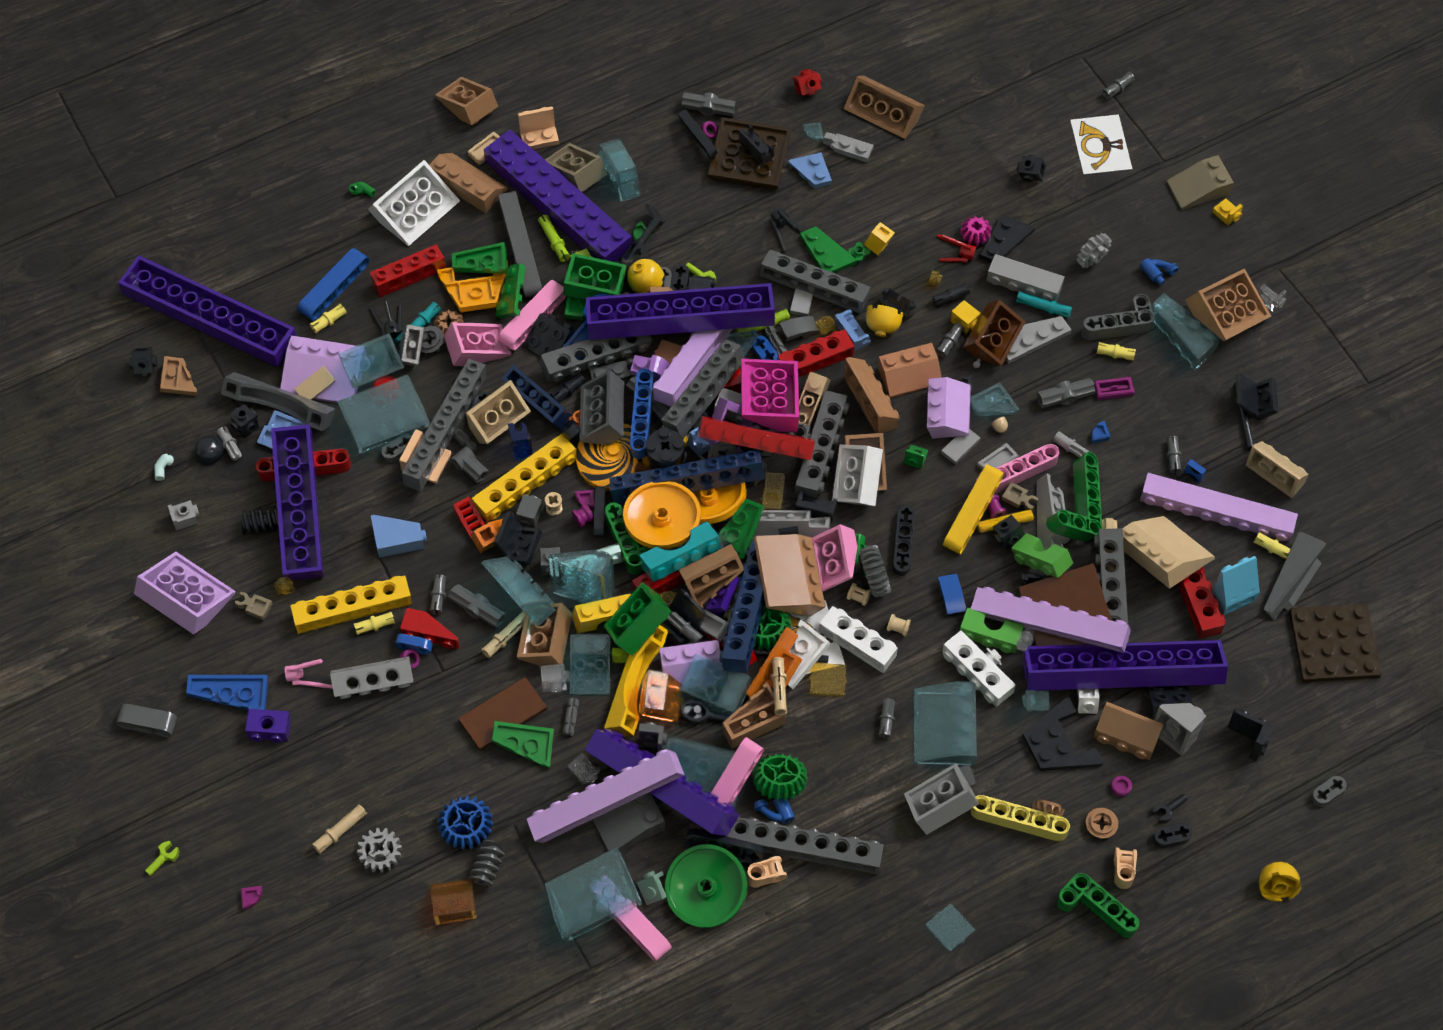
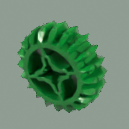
M764 604L753 649L758 647L761 652L763 648H766L769 652L770 648H774L785 628L791 629L792 627L789 613L768 609Z
M774 753L773 756L767 754L766 758H761L755 765L753 783L757 791L762 793V796L768 795L769 800L771 798H776L777 801L779 799L786 801L787 798L793 800L795 796H800L801 791L805 789L807 771L803 766V762H799L798 758L792 759L791 754L789 756H784L783 753L781 755Z

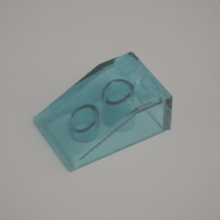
M389 333L338 354L353 389L404 368Z

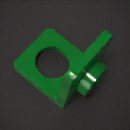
M910 445L909 449L905 451L904 464L922 469L928 450Z

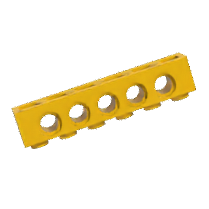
M560 434L472 498V502L478 513L487 523L492 519L498 518L501 512L513 507L523 495L528 496L533 489L542 486L551 476H556L566 465H571L576 459V448Z
M394 576L389 580L375 581L370 585L356 586L351 590L337 591L327 596H317L308 601H298L290 606L297 632L300 634L411 605L412 599L406 576ZM389 591L393 592L390 595H386V593ZM374 596L373 599L367 600L368 597ZM350 601H355L354 604L348 605ZM331 606H336L333 610L328 609ZM312 611H317V613L313 615L309 614Z

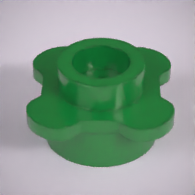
M857 242L856 246L850 248L848 253L856 258L857 261H863L866 255L870 254V249L865 248L861 242Z

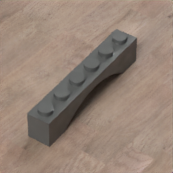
M236 372L224 377L221 394L224 396L279 409L294 416L303 424H310V427L320 431H324L332 426L335 408Z

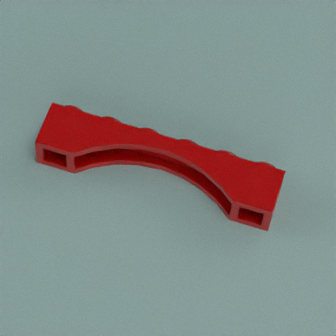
M701 416L697 433L698 437L807 460L812 459L815 441L810 438L751 428Z

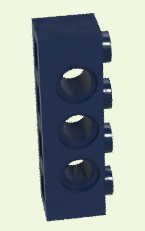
M514 364L501 378L505 382L511 380L519 394L558 428H561L572 416L568 410Z

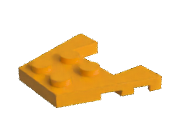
M452 267L437 270L440 281L460 312L495 308L497 306L506 274L493 273V276L455 281Z

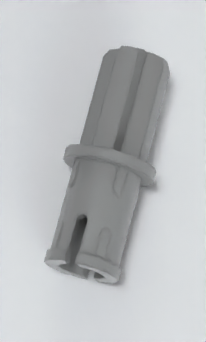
M224 426V429L223 427L219 428L217 435L223 442V447L227 450L231 459L237 461L242 457V454L236 445V439L231 436L226 426Z
M1060 431L1054 437L1053 442L1066 449L1067 453L1070 451L1076 456L1081 457L1089 452L1077 444L1075 439L1068 438Z

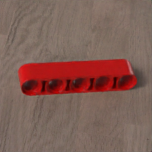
M345 449L314 452L316 476L344 473L351 468L350 456ZM273 457L259 459L256 462L259 478L265 482L275 481Z

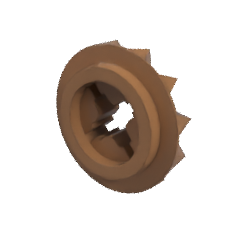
M448 309L446 312L441 311L436 316L434 326L438 327L443 335L449 328L446 323L448 318L451 319L450 325L452 323H464L462 315H459L457 311L453 312Z
M1038 799L1033 801L1032 804L1035 810L1057 816H1062L1065 811L1061 808V805Z
M1096 808L1087 815L1085 823L1087 831L1092 834V837H1098L1100 840L1103 838L1109 839L1116 833L1118 819L1111 810ZM1101 817H1103L1104 824H1107L1102 830L1100 825L1096 824L1099 823Z

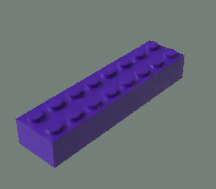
M310 424L271 428L283 577L285 581L324 577L313 438Z
M607 728L604 730L596 729L585 748V751L619 773L626 767L633 768L639 765L638 762L645 758L651 759L655 757L649 751L644 750L643 752L638 749L639 745L631 740H624V735L616 730L611 731ZM686 775L649 792L712 834L728 836L740 815L734 811L735 807L727 802L723 804L718 801L719 797L712 792H704L700 784L694 781L692 783L687 781Z

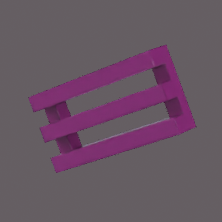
M1131 377L1094 381L1097 400L1134 396L1135 391Z

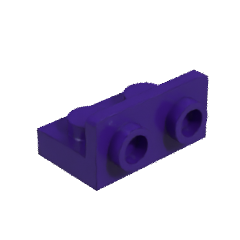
M736 577L727 586L724 585L716 592L717 595L709 599L705 610L722 618L723 613L730 606V601L736 591L739 578Z

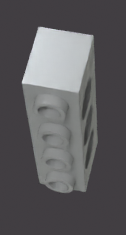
M409 656L330 671L334 697L339 696V699L349 698L353 693H359V695L370 694V690L378 689L379 692L390 690L391 686L398 685V688L410 686V683L413 682ZM394 670L398 676L395 679H389L386 673ZM375 674L378 680L375 683H370L367 681V676ZM349 678H356L358 684L355 687L349 686L347 684Z

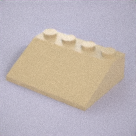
M1164 516L1135 521L1122 528L1124 552L1169 589L1215 559L1210 552Z

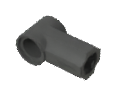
M464 447L451 458L453 465L459 471H464L476 483L484 481L489 474L488 470L476 459V456L468 447Z

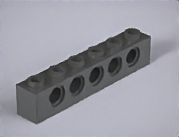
M769 250L761 263V277L793 289L797 288L813 294L814 297L861 314L869 299L871 287L779 252Z
M650 335L587 339L542 354L539 364L548 382L552 380L559 381L564 376L576 375L582 370H591L603 363H612L617 358H627L632 353L638 351L640 353L645 352L650 348L652 338ZM627 340H632L634 343H629ZM614 345L617 349H612L610 346ZM593 351H598L600 354L596 355ZM575 357H581L583 360H577ZM558 363H565L566 366H561Z
M725 339L661 419L664 427L678 432L684 438L741 366V359H745L741 345Z
M825 390L810 438L815 441L812 459L803 460L795 485L796 495L803 491L804 496L818 498L819 493H823L825 486L823 479L828 477L830 470L828 463L833 461L835 454L833 447L838 445L840 438L838 431L842 430L845 419L842 418L844 414L847 415L850 404L847 403L846 395Z
M1099 529L1097 535H1094V546L1098 547V554H1095V565H1099L1098 578L1106 603H1114L1117 606L1116 610L1108 608L1112 621L1122 620L1128 625L1123 529ZM1111 547L1114 552L1106 553L1104 548ZM1111 565L1114 567L1115 571L1108 572L1106 571L1105 566ZM1112 584L1115 586L1116 590L1109 591L1106 588V585Z

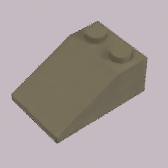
M571 143L545 159L581 192L586 191L588 187L599 182L601 178L607 175L600 156Z
M1219 155L1201 160L1168 179L1166 183L1180 209L1183 210L1229 196L1234 182Z

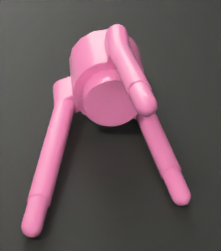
M322 659L299 665L285 666L287 682L292 681L293 686L306 685L333 688L330 684L300 680V678H303V668L321 664L323 662Z

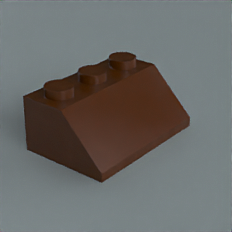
M1000 300L987 303L963 348L977 359L1002 366L1026 321Z

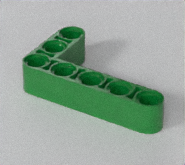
M1092 452L1085 453L1073 462L1076 513L1061 509L1046 520V526L1051 532L1082 542H1089L1094 539V535H1097L1098 530L1102 529L1098 459Z

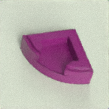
M594 490L575 491V498L581 506L586 504L589 509L595 510Z
M262 886L241 888L243 910L250 909L258 903L263 892Z

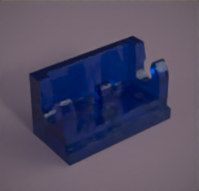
M523 422L521 423V431H516L513 423L508 424L510 444L515 460L527 458L533 454L531 436L528 434L526 425Z

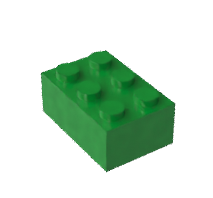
M572 253L564 281L563 295L586 300V297H593L597 294L621 295L626 275V265Z
M642 582L604 624V627L614 642L633 656L642 647V644L654 634L659 625L668 618L671 610L657 592Z

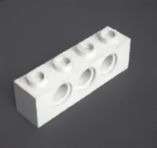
M832 606L819 623L820 633L882 673L885 672L897 656L898 648L892 641L883 639L875 630H869L861 621L852 619L840 608L837 609ZM839 626H845L847 629L842 630ZM861 636L863 639L857 640L855 637ZM871 647H878L879 650H872Z
M962 631L958 632L944 644L942 651L944 658L948 662H952L956 666L957 671L962 676L965 675L970 680L971 685L984 694V698L989 703H993L997 707L1014 693L1016 685ZM965 654V655H967L968 657H967V658H962V657H960L959 655ZM973 668H979L982 671L976 672ZM991 681L994 682L995 685L991 686L988 685L986 682Z

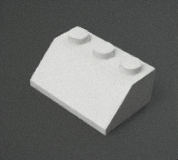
M840 444L832 501L834 498L837 499V502L866 506L876 505L883 449Z

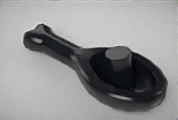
M688 700L680 706V714L686 720L693 723L706 720L724 722L732 715L713 712L706 704L698 700Z

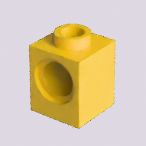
M880 222L871 232L864 245L879 256L895 232Z
M964 300L952 310L950 321L953 324H961L965 329L964 332L967 334L973 330L981 313Z

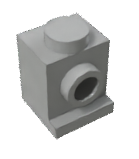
M191 500L174 506L168 505L176 530L198 524L196 516L200 514L197 505H192Z

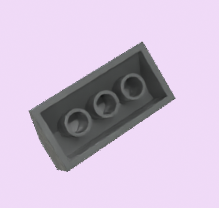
M611 370L581 386V429L579 441L582 443L609 445L623 437L624 381Z

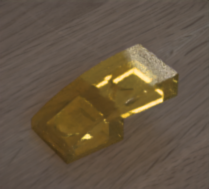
M766 472L762 504L766 509L781 510L785 474Z

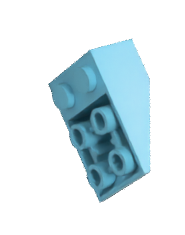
M1255 556L1249 559L1245 557L1233 566L1227 565L1221 569L1212 595L1217 598L1218 609L1223 616L1257 600L1260 593L1257 558Z

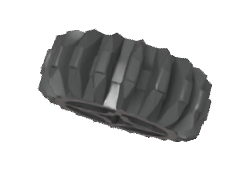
M869 545L860 549L861 561L872 595L882 597L891 593L892 589L878 546Z

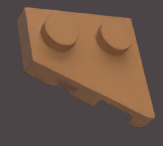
M164 356L160 392L197 395V389L194 387L192 377L186 368L183 358Z

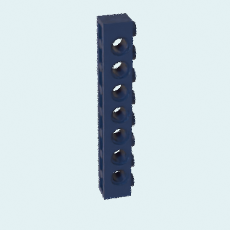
M758 449L610 477L609 480L613 502L623 506L634 490L649 482L672 481L685 486L691 492L765 479L761 453Z
M751 541L750 549L746 550L747 561L743 563L745 570L742 571L743 577L739 578V592L736 591L735 593L736 604L731 608L732 619L728 621V635L724 636V650L720 651L719 661L723 664V670L728 672H748L765 603L754 541Z

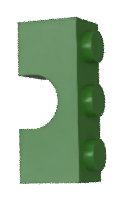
M1027 533L1011 548L1014 553V559L1019 564H1024L1033 570L1044 572L1048 576L1051 575L1059 578L1073 564L1068 549L1053 544L1049 549L1045 550L1040 538Z
M967 608L960 631L971 641L979 642L986 647L999 648L1005 653H1016L1024 625L1005 619L1000 629L990 630L984 624L986 613Z

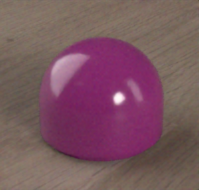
M707 121L700 126L709 139L717 136L718 129L714 122ZM707 127L713 130L712 135L708 134Z
M414 649L404 650L399 658L411 655L414 657L411 669L417 667L420 662L418 652Z

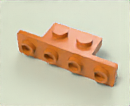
M785 628L763 666L759 669L755 679L749 685L746 692L748 697L759 692L767 682L774 689L773 682L771 681L773 658L782 657L784 659V671L787 675L785 688L802 662L800 657L789 652L798 638V635L790 628Z

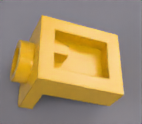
M1225 198L1213 208L1212 212L1229 225L1233 221L1236 222L1240 219L1243 205L1239 204L1236 207Z

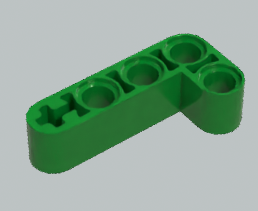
M615 502L608 504L605 508V520L615 544L620 547L622 561L626 570L633 575L645 572L642 569L639 555L652 548L646 546L639 548L638 543L628 534L625 528L621 505ZM618 529H623V530H625V531H623V532H618L617 530H618ZM625 545H630V546H632V547H630V548H625L624 546H625ZM632 561H637V562H639V563H637V564H632V563H630V562H632Z
M1085 873L1076 874L1060 891L1057 899V905L1060 910L1065 912L1071 911L1081 901L1124 938H1131L1135 935L1139 927L1137 916ZM1076 883H1083L1085 888H1079ZM1092 896L1100 897L1101 901H1094ZM1063 897L1071 898L1072 902H1065ZM1108 910H1115L1117 915L1109 914Z

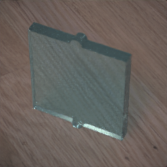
M951 903L941 912H936V916L925 925L949 952L960 943L963 944L965 939L975 931L971 924Z

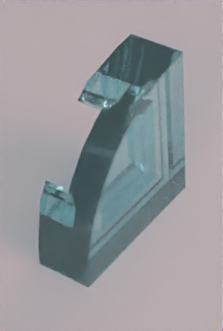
M821 122L803 124V129L807 136L815 140H823Z

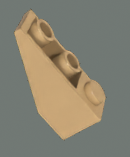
M810 372L799 400V423L811 426L822 403L825 390L828 389L830 379Z

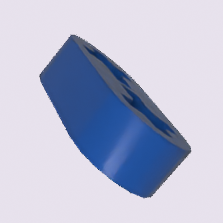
M764 336L753 338L751 349L758 359L766 360L768 355L769 358L778 360L777 352Z
M398 634L394 645L401 650L414 649L419 654L429 655L433 643L425 638Z

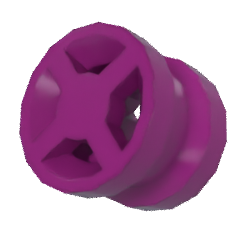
M583 504L579 510L571 512L574 521L580 528L584 527L585 523L594 521V516L586 504Z

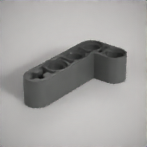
M1137 294L1133 299L1131 311L1086 318L1081 331L1082 337L1092 341L1149 332L1154 320L1150 299L1144 294Z

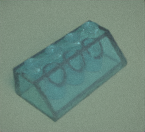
M508 557L484 560L481 563L538 626L556 611L551 605L553 603L551 598L546 593L544 595L541 594L542 588L536 582L534 584L531 583L532 577L526 571L521 572L523 567L516 560L512 562Z

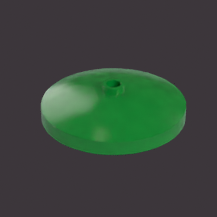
M709 844L697 845L682 852L671 864L665 880L666 898L672 911L684 922L699 928L718 927L734 918L742 908L748 890L747 876L741 862L728 850ZM710 884L712 886L711 889L706 891L705 887Z

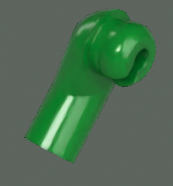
M364 182L353 183L348 187L349 192L353 195L365 193L370 197H374L376 194V189Z

